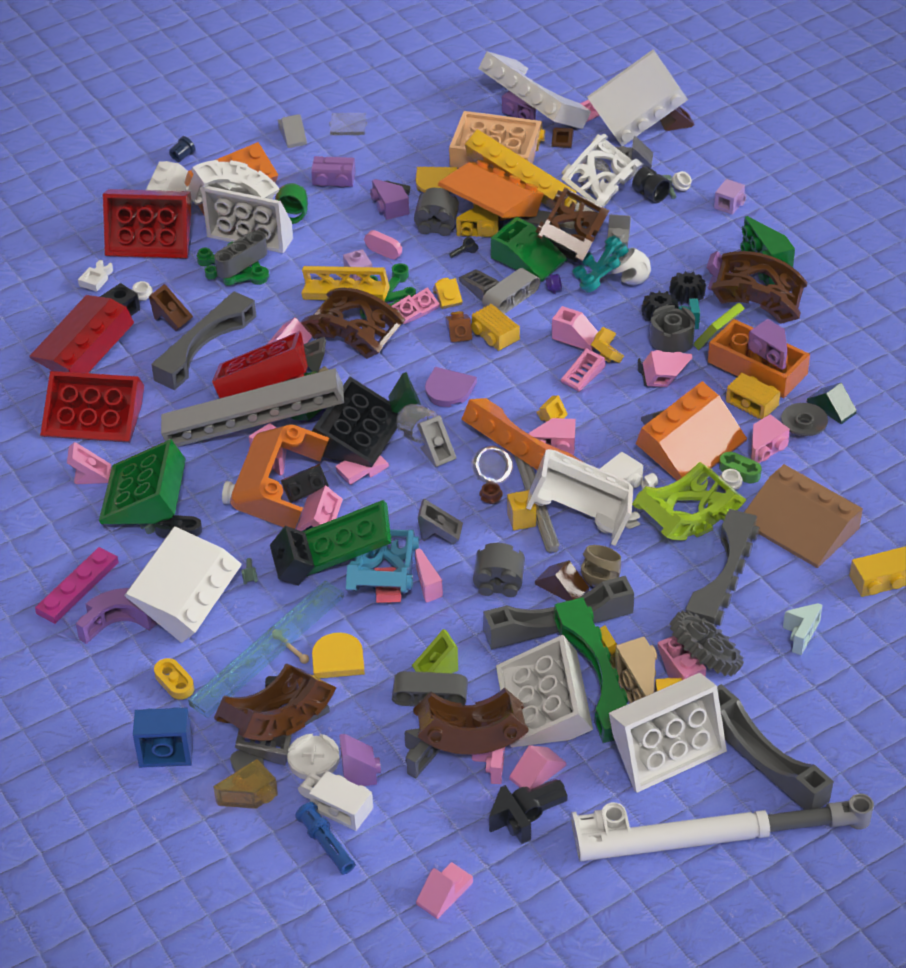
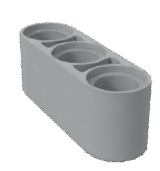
M520 268L490 288L484 294L482 303L484 306H489L491 303L505 314L538 290L541 282L540 278Z

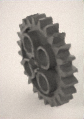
M681 611L670 622V630L673 631L672 635L678 638L677 642L684 645L683 649L689 651L692 658L696 657L699 663L706 665L708 669L711 670L713 668L718 674L721 672L724 676L727 674L732 676L743 666V656L740 655L741 651L735 648L736 644L730 642L729 636H724L721 629L717 630L714 624L706 621L704 617L700 619L696 613L692 615L689 611L687 613Z

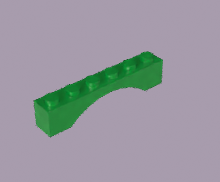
M583 597L554 604L553 619L560 636L564 635L570 644L587 658L597 674L601 696L596 706L594 723L602 743L614 741L609 713L627 705L628 698L625 689L619 686L617 669L615 667L612 668L610 664V652L607 646L603 647L601 642V630L599 626L595 627L592 608L586 605Z

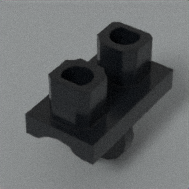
M320 464L281 480L290 503L316 492L325 485L329 487Z

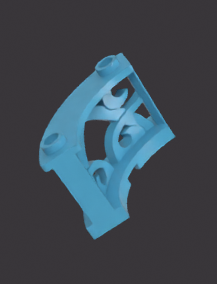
M390 529L391 538H406V544L401 549L398 548L397 539L393 541L390 548L386 545L355 557L354 561L347 565L346 590L358 591L360 586L401 588V593H407L409 589L412 590L414 551L419 549V537H415L414 530ZM383 558H385L396 570L393 572L375 571L371 568L378 566Z

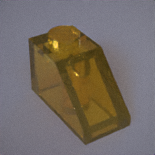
M258 759L213 786L215 800L219 806L256 809L264 803L270 802L278 795L276 778Z

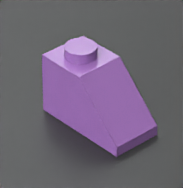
M340 734L344 778L358 786L377 785L376 774L381 773L379 757L374 758L373 747L346 734Z

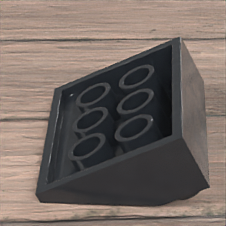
M349 376L343 385L344 403L328 407L314 426L312 432L329 438L322 457L349 461L372 468L405 415L392 412L390 402Z

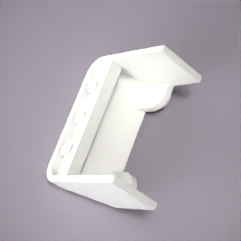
M548 449L543 455L530 488L526 508L531 510L534 503L543 506L544 504H550L552 500L594 517L597 528L601 532L612 533L611 544L616 546L632 514L633 486L624 479L558 451Z

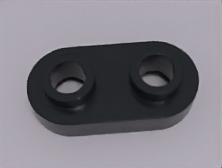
M173 515L168 520H162L154 524L155 533L164 538L167 537L174 527L195 536H199L202 532L201 520L194 516Z

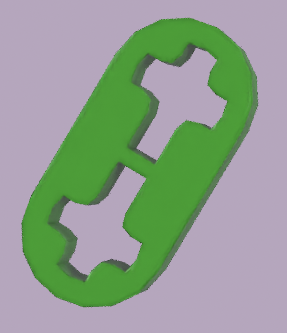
M725 452L720 456L719 469L722 472L727 469H735L740 473L743 482L756 483L760 480L762 467L758 462L735 452Z

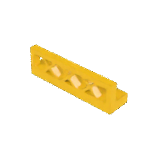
M303 266L302 269L305 286L301 292L303 300H326L328 298L326 295L328 291L345 287L365 291L385 301L390 288L386 270L382 267ZM310 274H317L321 279L313 280ZM330 274H336V275H338L341 279H340V280H334V279L331 278L329 275H330ZM356 274L362 279L360 281L354 280L350 275ZM380 275L381 281H375L370 276Z

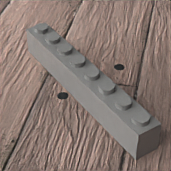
M336 368L167 412L161 414V434L165 441L172 439L178 447L344 403L343 383Z

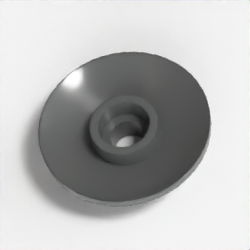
M795 403L783 411L781 421L782 424L790 429L789 432L793 434L814 436L825 430L828 424V417L823 409L814 404Z

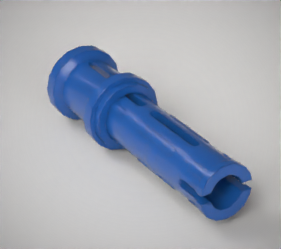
M314 802L302 805L297 810L295 818L305 825L310 838L317 839L341 874L351 872L356 864L330 831V822L326 818H322L318 812V806Z

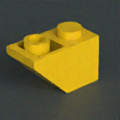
M478 205L456 217L457 236L492 237L499 231L500 216Z

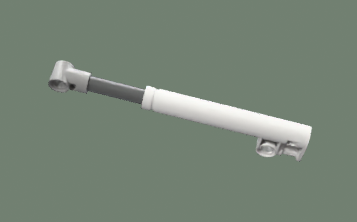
M855 794L849 801L827 803L826 807L768 815L765 810L754 811V813L746 812L630 828L624 806L611 802L606 804L602 810H595L593 814L577 815L576 812H571V824L578 858L581 862L750 840L756 837L765 838L769 837L770 832L828 824L830 827L850 825L855 829H865L871 822L874 803L868 795Z

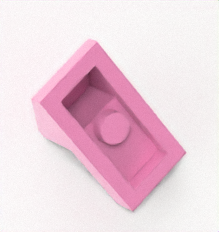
M76 442L69 446L67 464L76 469L75 484L108 483L112 464Z
M505 747L488 753L472 754L473 761L486 762V773H491V784L502 783Z
M452 862L442 872L433 868L416 900V905L438 919L473 883V876Z

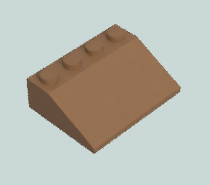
M783 464L768 478L744 513L757 516L756 526L760 527L759 534L812 566L819 568L860 529L863 508Z

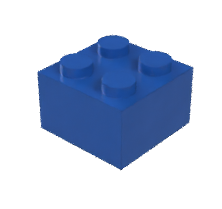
M174 707L135 710L133 739L139 768L192 765L193 736L188 708Z

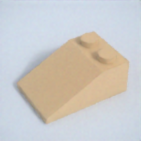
M645 637L616 645L615 668L619 675L618 683L620 688L625 689L629 704L654 693L657 653L654 646L649 645Z

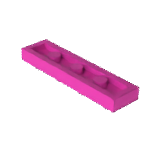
M98 547L35 607L36 614L56 624L119 563L118 556Z

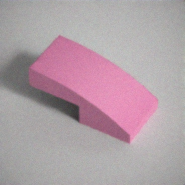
M379 456L372 468L343 461L336 465V470L351 485L366 474L371 478L389 467V463L382 456Z

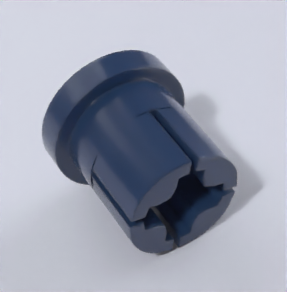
M182 136L178 143L169 149V154L173 160L180 162L186 156L192 155L196 148L188 137Z

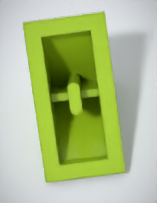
M443 629L412 664L416 672L454 673L458 671V647L446 630Z

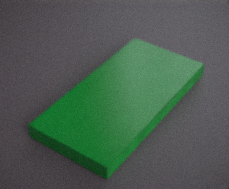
M381 500L303 531L306 534L315 565L307 576L391 544L387 503Z

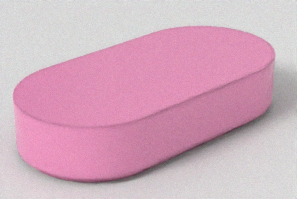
M371 230L364 237L366 246L380 255L395 260L402 254V246L394 238L375 230Z

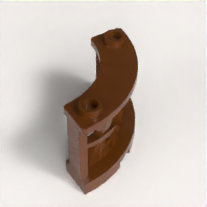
M565 187L563 191L558 190L553 199L556 203L545 223L540 222L535 233L539 234L538 238L540 239L545 236L577 253L575 258L583 261L595 239L593 236L597 235L609 210ZM568 197L579 202L578 211L574 212L575 203L573 201L570 207L565 206L564 202ZM584 206H586V207H588V208H590V209H592V210H594V211H596V212H593V211H583ZM575 221L574 227L578 235L562 231L558 224Z
M734 251L722 254L719 274L716 282L711 287L721 304L730 302L749 304V301L761 304L760 308L773 315L780 324L800 318L801 312L798 308L803 289L807 287V281L798 271L787 263L762 253ZM758 272L771 277L775 284L767 286L759 284L749 275Z
M344 287L328 291L326 301L313 315L305 317L300 323L314 339L319 337L335 338L336 336L345 338V343L355 348L368 359L382 350L384 344L400 325L405 322V318L399 310L391 307L380 298L359 289ZM353 308L362 309L367 321L355 319L349 322L344 320L342 312ZM385 323L390 327L387 331L381 329L385 328ZM375 334L381 337L378 342L375 340Z
M285 664L275 680L263 690L245 697L223 696L214 719L219 722L233 724L240 729L239 735L252 740H273L274 737L281 735L289 736L304 728V723L314 715L318 716L337 687L302 669Z
M505 687L494 696L475 702V705H461V703L448 701L430 691L413 708V713L419 719L420 731L418 732V738L435 748L451 753L483 754L496 751L514 743L529 732L522 712L524 708L523 702Z

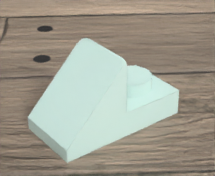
M812 604L785 612L783 628L792 631L790 641H793V653L802 656L820 623L822 604Z

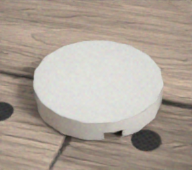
M303 735L297 738L289 747L287 755L288 767L294 775L301 779H306L310 773L322 777L326 771L333 773L340 762L339 748L335 741L326 735Z

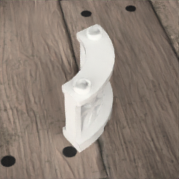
M598 134L572 165L568 164L561 173L563 175L561 179L586 199L601 207H605L619 190L617 185L619 183L624 185L627 181L631 180L643 165L638 159L631 160L606 140L608 138L606 134L601 136ZM603 158L611 160V168L614 173L601 172L596 175L594 159ZM581 173L582 176L577 182H584L587 179L589 182L579 187L571 181V178L574 174ZM591 187L592 192L594 193L597 200H595L585 191Z
M213 160L192 167L193 177L185 191H191L192 201L195 205L203 203L201 186H210L273 199L274 195L279 192V187L263 172H257L247 167L248 164L232 160L230 162Z

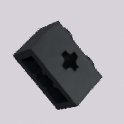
M284 526L270 544V549L278 579L299 586L315 565L305 532Z

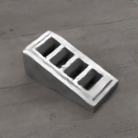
M477 269L459 277V281L481 301L484 294L499 283L498 280Z
M238 734L235 748L271 762L286 765L291 735H281L274 737L273 740H261L260 744H256L255 740L250 739V742H245V737Z

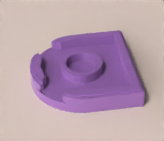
M435 367L425 384V392L433 404L441 407H451V404L463 403L468 399L477 383V377Z

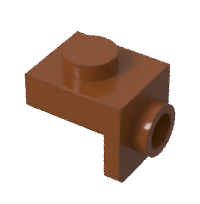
M458 311L452 312L451 316L445 317L451 342L472 339L471 320L467 314Z

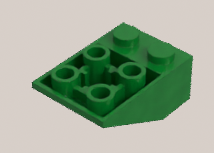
M745 216L744 226H742L743 239L740 244L741 251L766 254L793 267L795 248L789 239L774 229L749 216ZM758 272L760 280H763L766 286L775 284L770 276Z
M515 217L491 237V258L516 270L523 268L539 277L541 282L567 261V257L545 236L542 239L538 238L539 234L535 233L537 228L533 224L518 217Z

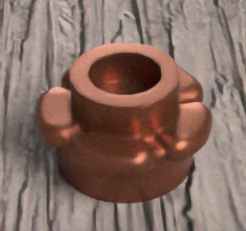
M489 482L482 486L479 495L483 502L494 504L500 501L503 492L498 484Z

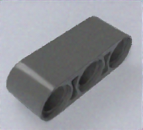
M259 230L251 231L216 252L214 257L218 277L230 278L267 255L265 233Z
M399 672L394 676L392 701L400 706L415 707L431 691L443 699L465 705L468 680L465 676L456 673Z

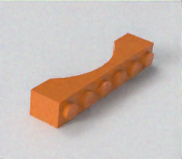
M487 398L469 399L461 420L536 470H538L543 455L548 449L558 451L581 461L571 453L548 445L520 429L505 415L502 408Z

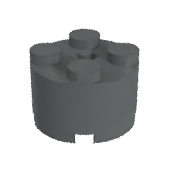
M434 187L426 189L425 193L419 195L414 214V221L418 226V231L422 234L440 233L443 236L449 235L455 226L459 209L458 199L455 196L453 198L449 195V191L443 188Z
M666 305L656 309L653 312L650 324L651 345L656 350L671 353L685 352L692 349L695 331L694 314L682 307V310L676 309L675 305Z
M489 543L485 545V549L481 551L479 549L476 553L473 582L479 588L478 592L483 596L503 593L507 597H515L522 586L525 565L524 554L520 550L517 553L513 550V546L505 543Z

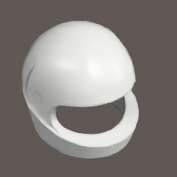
M632 247L629 248L626 255L619 258L621 265L611 270L612 274L622 272L621 281L635 286L647 280L651 272V264L649 258L643 252Z

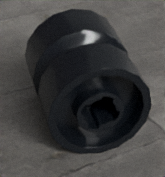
M644 166L636 172L632 180V187L653 202L659 203L667 197L671 189V182L648 166Z

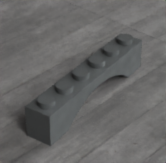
M235 291L232 292L151 364L154 381L176 390L189 378L191 361L205 344L222 334L243 329L256 317L255 300Z
M733 509L728 510L721 532V543L726 551L727 564L714 581L692 593L685 610L686 613L688 611L692 615L696 613L700 619L704 617L706 621L713 623L715 627L717 625L721 626L724 618L723 609L728 608L731 602L732 594L730 592L731 590L735 591L738 585L739 577L737 575L738 573H743L746 564L745 556H750L753 547L751 542L752 540L756 541L760 527L756 526V515Z
M626 575L602 581L592 590L578 597H583L586 605L591 606L594 623L632 614L634 610V591ZM506 605L483 611V630L491 649L558 632L553 619L554 607L527 610Z
M722 684L717 686L725 740L804 810L821 808L829 803L834 781L815 764H807L795 760L775 747L753 723L740 700Z

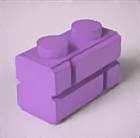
M314 156L311 169L312 185L353 187L356 172L355 158Z

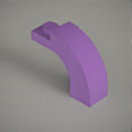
M121 588L104 592L86 603L87 613L76 622L79 640L87 644L106 626L115 622H135L149 631L158 623L124 596L129 588Z

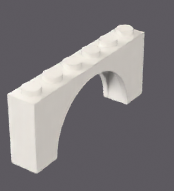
M487 51L478 68L554 122L583 129L592 112L580 103L562 97L526 77L525 74L528 68L515 59Z

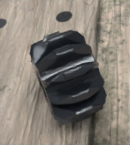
M685 271L683 274L677 273L676 276L672 277L669 293L670 295H675V299L680 301L681 305L684 303L689 304V299H698V302L704 299L706 283L702 279V275H695L694 271L692 273Z
M658 291V293L650 292L649 295L645 296L641 307L645 321H651L653 312L659 307L675 305V308L678 309L679 304L675 299V295H669L668 291L665 293Z

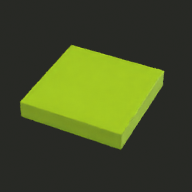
M737 303L714 321L694 342V346L700 350L745 309L742 304Z

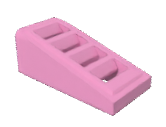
M586 348L561 378V382L580 392L605 368V358ZM571 378H574V379L578 380L579 383L577 384L576 382H574V381H572V380H570V379H571Z
M420 548L416 549V569L424 600L428 603L442 597V579Z

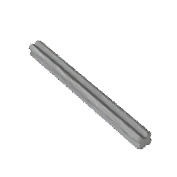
M514 455L525 489L530 490L535 478L533 467ZM536 504V522L546 551L556 553L559 550V542L546 504L543 506Z

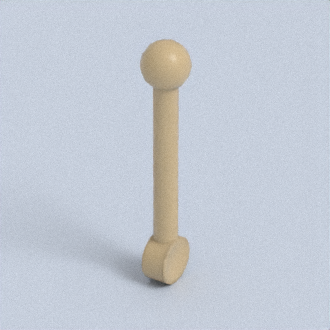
M273 632V640L280 641L299 657L302 664L309 662V656L302 654L282 637V632Z

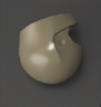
M589 545L583 552L585 560L581 565V574L587 584L594 588L602 581L620 577L621 556L619 553L602 545Z

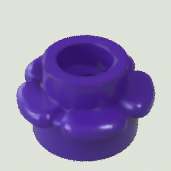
M551 273L549 278H546L548 291H553L556 294L557 291H562L561 278L559 274L553 275Z

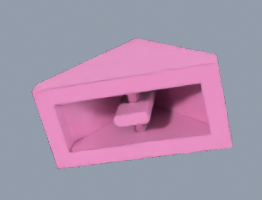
M529 745L512 771L510 780L519 788L529 787L533 789L542 785L566 766V762L548 747Z

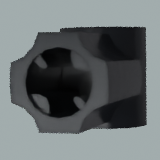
M557 779L533 789L521 787L512 793V796L530 822L537 820L544 810L567 801L568 797L565 786L561 780Z

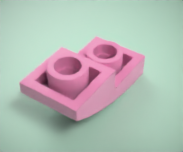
M427 287L412 297L408 295L391 307L399 310L405 318L403 324H406L440 307V304Z

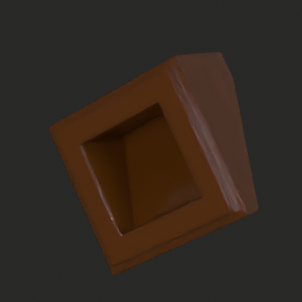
M553 127L552 147L572 148L573 129Z

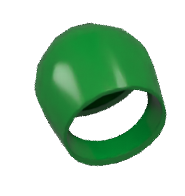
M287 183L279 188L275 200L281 201L287 213H301L298 217L290 218L292 224L298 223L307 213L308 197L306 190L295 183Z

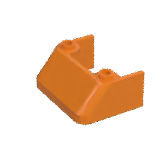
M286 425L257 433L230 497V503L233 508L281 527L288 526L295 529L303 507L281 500L283 487L278 481L268 478L280 447L320 462L329 438L296 425Z

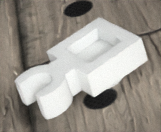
M99 260L96 263L95 269L89 267L78 279L79 286L97 292L108 280V275L113 272L112 263L104 267L103 260Z

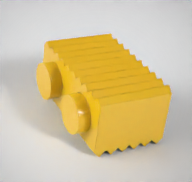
M490 303L486 308L483 307V309L476 311V313L473 312L471 328L476 335H480L481 338L483 337L489 346H494L495 349L497 348L500 351L520 340V326Z
M741 372L727 386L726 402L738 407V409L741 408L742 411L745 410L746 413L749 412L754 417L763 419L779 406L780 391L774 386H768L758 381L753 376H748Z

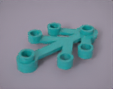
M615 235L605 240L606 249L598 262L595 261L589 252L584 260L581 261L583 265H579L572 270L575 278L581 280L579 286L585 292L589 293L596 290L601 284L599 279L611 270L621 265L619 258L628 253L629 249L626 244L622 243L620 238H617ZM584 266H588L592 272L587 274Z

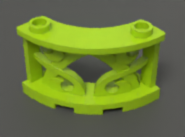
M698 462L684 477L670 485L659 488L645 486L637 494L632 505L637 509L645 510L663 527L661 533L667 538L687 540L688 536L695 535L699 537L712 531V525L721 519L724 521L728 510H738L746 499L710 467ZM710 476L715 481V483L711 487V489L707 491V478ZM719 485L726 491L725 493L716 492ZM677 501H700L698 512L694 514L673 511Z

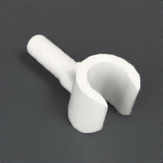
M654 473L644 476L641 488L644 489L645 486L655 488L658 485L657 476Z
M632 512L626 528L631 529L641 525L636 520L640 518L638 512Z

